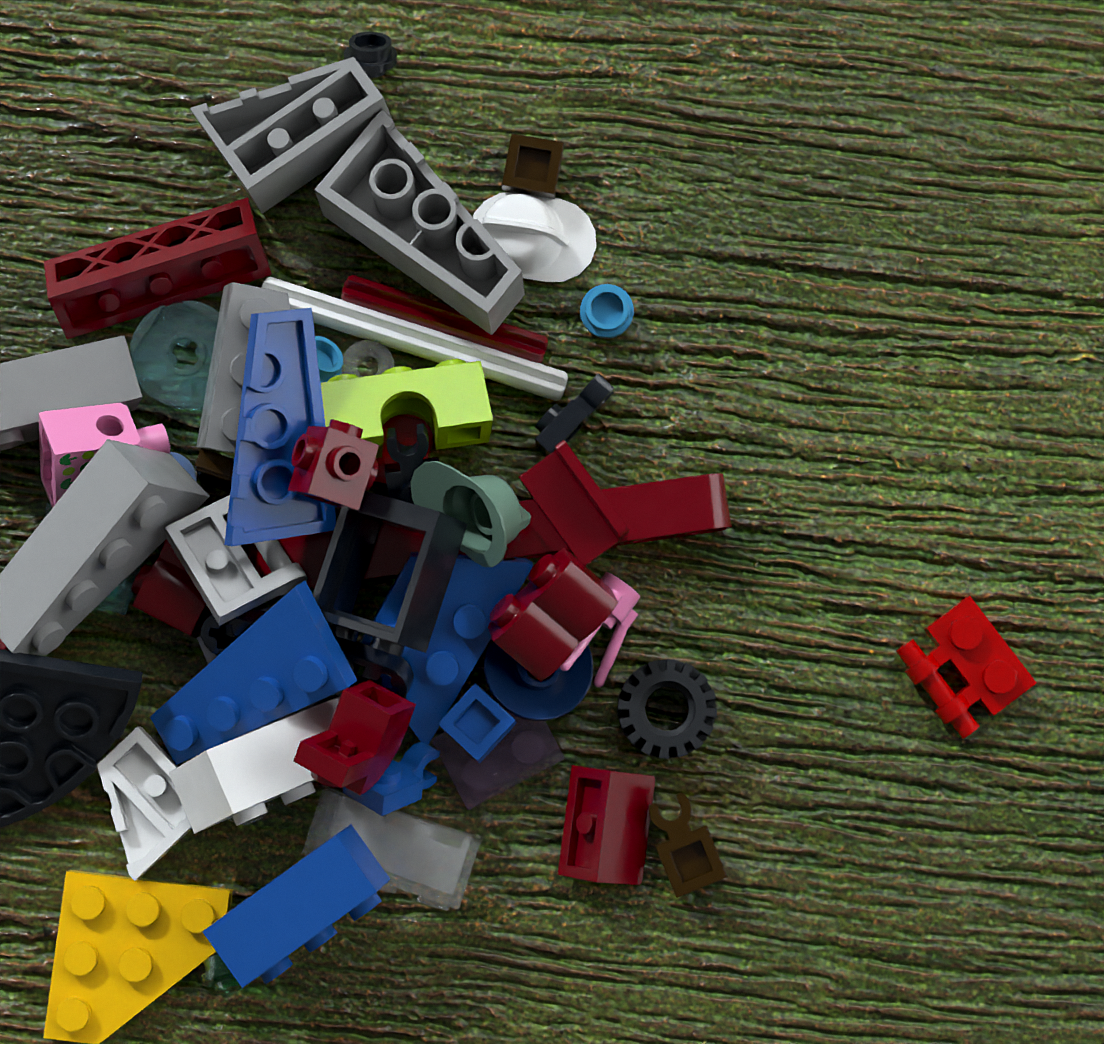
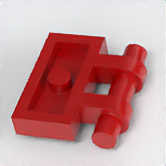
M971 596L962 599L924 628V631L936 645L929 653L925 655L913 638L896 650L908 667L905 671L914 685L920 683L938 706L935 710L936 714L944 724L950 722L962 739L980 727L967 710L976 701L982 705L989 716H994L1037 683ZM947 661L966 684L956 694L937 670Z

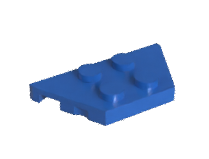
M419 552L410 553L372 621L395 628ZM459 554L426 653L408 647L404 648L402 658L410 664L414 673L413 684L405 699L416 704L409 726L422 743L429 745L439 728L438 722L449 711L490 641L491 635L488 625L491 622V611L504 596L508 594L515 596L531 571L533 562L527 558L503 559L495 567H482L467 555ZM364 634L360 643L370 645L372 636ZM381 674V685L391 688V677Z

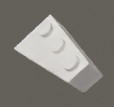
M341 696L208 749L170 771L169 775L194 834L232 817L236 826L268 813L264 803L280 796L284 805H287L316 792L312 784L316 780L312 778L311 771L293 762L300 741L329 729Z

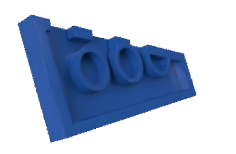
M312 308L251 314L224 545L232 547L334 531L337 521L334 506L288 491L295 469L291 459L297 440L302 434H306L308 426L326 427Z
M304 580L291 589L151 715L150 718L175 765L208 749L233 740L346 689L355 683L357 678L309 586Z

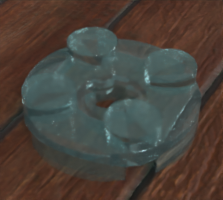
M182 301L183 303H174L167 307L165 305L160 306L142 319L131 340V357L133 358V367L138 383L148 395L165 406L174 409L202 410L219 312L197 301ZM190 342L196 343L198 346L195 354L199 357L197 363L194 366L187 364L183 369L176 368L175 365L178 358L172 353L173 349L177 345L186 348Z

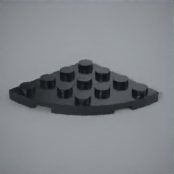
M0 649V828L23 820L51 806L73 791L97 769V762L109 750L115 739L119 740L128 724L137 702L143 672L20 652L12 653L11 651Z

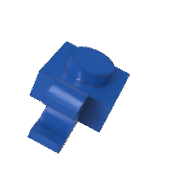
M422 742L415 743L406 751L399 763L394 760L391 761L380 779L367 792L360 796L343 787V793L381 816L421 800L422 790L436 783L437 776L424 768L428 762L440 756V751Z

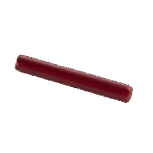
M355 275L348 276L342 289L341 299L343 301L541 364L547 351L548 339L544 335L503 322L493 335H490L449 305Z

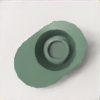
M439 461L424 462L414 471L411 480V494L414 504L440 511L468 524L460 551L482 567H495L503 561L507 544L514 540L519 532L525 529L531 522L530 513L519 504L513 489L505 480L498 476L480 475L468 477L455 468Z

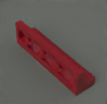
M248 197L44 261L48 300L67 339L223 291L224 286L232 282L245 284L272 275ZM239 220L243 221L242 225L219 231L223 225ZM187 238L181 244L167 247L172 241ZM136 254L130 260L116 263L121 257ZM84 270L79 276L61 281V276Z

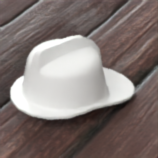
M515 192L499 193L485 200L473 215V218L479 220L522 270V277L524 279L542 282L567 281L580 275L591 263L596 249V232L589 216L576 204L559 198L549 199Z

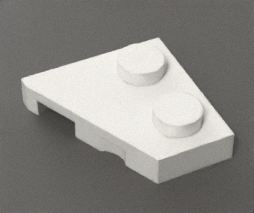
M136 727L97 764L104 790L108 793L112 805L111 815L116 832H120L129 863L126 865L127 870L134 881L140 879L192 829L169 775L170 771L179 766L175 765L171 757L142 727Z

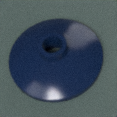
M491 639L485 653L484 674L493 697L507 711L523 719L547 721L564 716L583 700L591 685L593 660L587 645L568 671H562L559 667L549 677L540 682L529 677L526 669Z

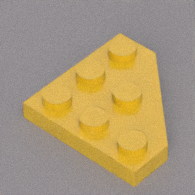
M76 870L66 871L43 1038L100 1044L216 952L202 931L230 911L233 889L143 878L134 881L131 877Z

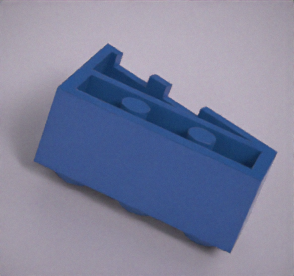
M350 824L202 932L242 988L258 976L266 985L293 965L288 957L293 951L304 945L308 952L311 953L338 933L332 925L335 921L347 913L356 921L378 905L382 900L376 892L390 878L352 824Z

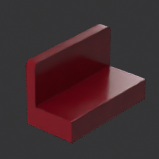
M565 440L555 445L554 452L519 476L523 486L574 557L583 565H588L628 536V527Z
M572 765L557 875L597 883L640 885L642 883L651 818L649 805L653 802L655 787L654 776Z

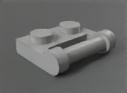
M230 495L165 526L166 539L219 626L279 595H286L296 585L304 580L307 582L308 579L300 564L291 562L277 539L254 543L272 572L262 578L241 545L232 547L224 545Z

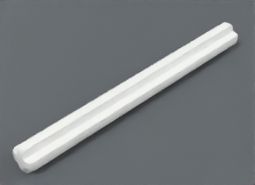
M267 277L261 288L288 293L290 310L312 308L313 323L437 363L450 359H461L466 363L481 361L484 378L554 401L560 400L564 394L568 381V375L564 371L273 277Z

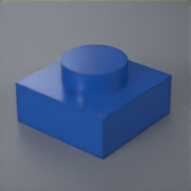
M476 683L438 722V725L479 763L486 758L517 724V721Z

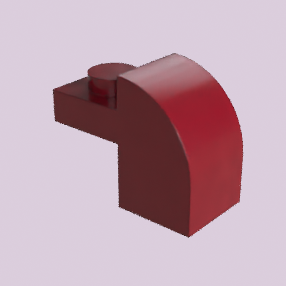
M371 680L343 689L329 729L300 741L293 762L311 771L312 778L317 782L329 787H346L361 796L380 779L396 755L416 704Z

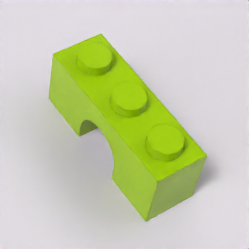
M450 359L431 368L412 370L410 367L399 366L387 369L379 375L358 377L355 374H340L330 378L327 382H321L325 426L328 427L330 420L334 419L363 429L361 439L379 445L376 458H382L384 437L382 426L390 418L401 414L415 415L429 425L436 450L487 443L490 440L493 417L481 361L466 363L461 359Z

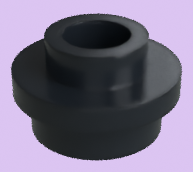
M368 31L353 35L349 39V47L344 51V60L354 57L369 78L380 77L397 64V51L392 46L391 38L380 32Z

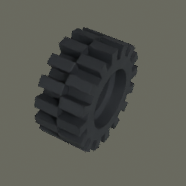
M674 659L656 660L638 668L625 681L618 697L617 715L625 737L638 750L658 758H679L697 750L704 744L705 739L710 736L714 729L715 718H717L716 695L714 689H711L707 682L709 680L703 673L698 672L694 666ZM662 687L678 690L683 694L688 704L686 720L680 727L670 731H663L654 727L647 719L645 712L646 701L650 694Z

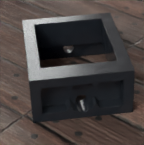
M368 491L364 492L359 510L341 508L313 592V596L334 636L356 642L359 632L372 636L369 647L402 657L405 647L426 653L468 524L440 511ZM381 523L425 535L395 628L352 615Z

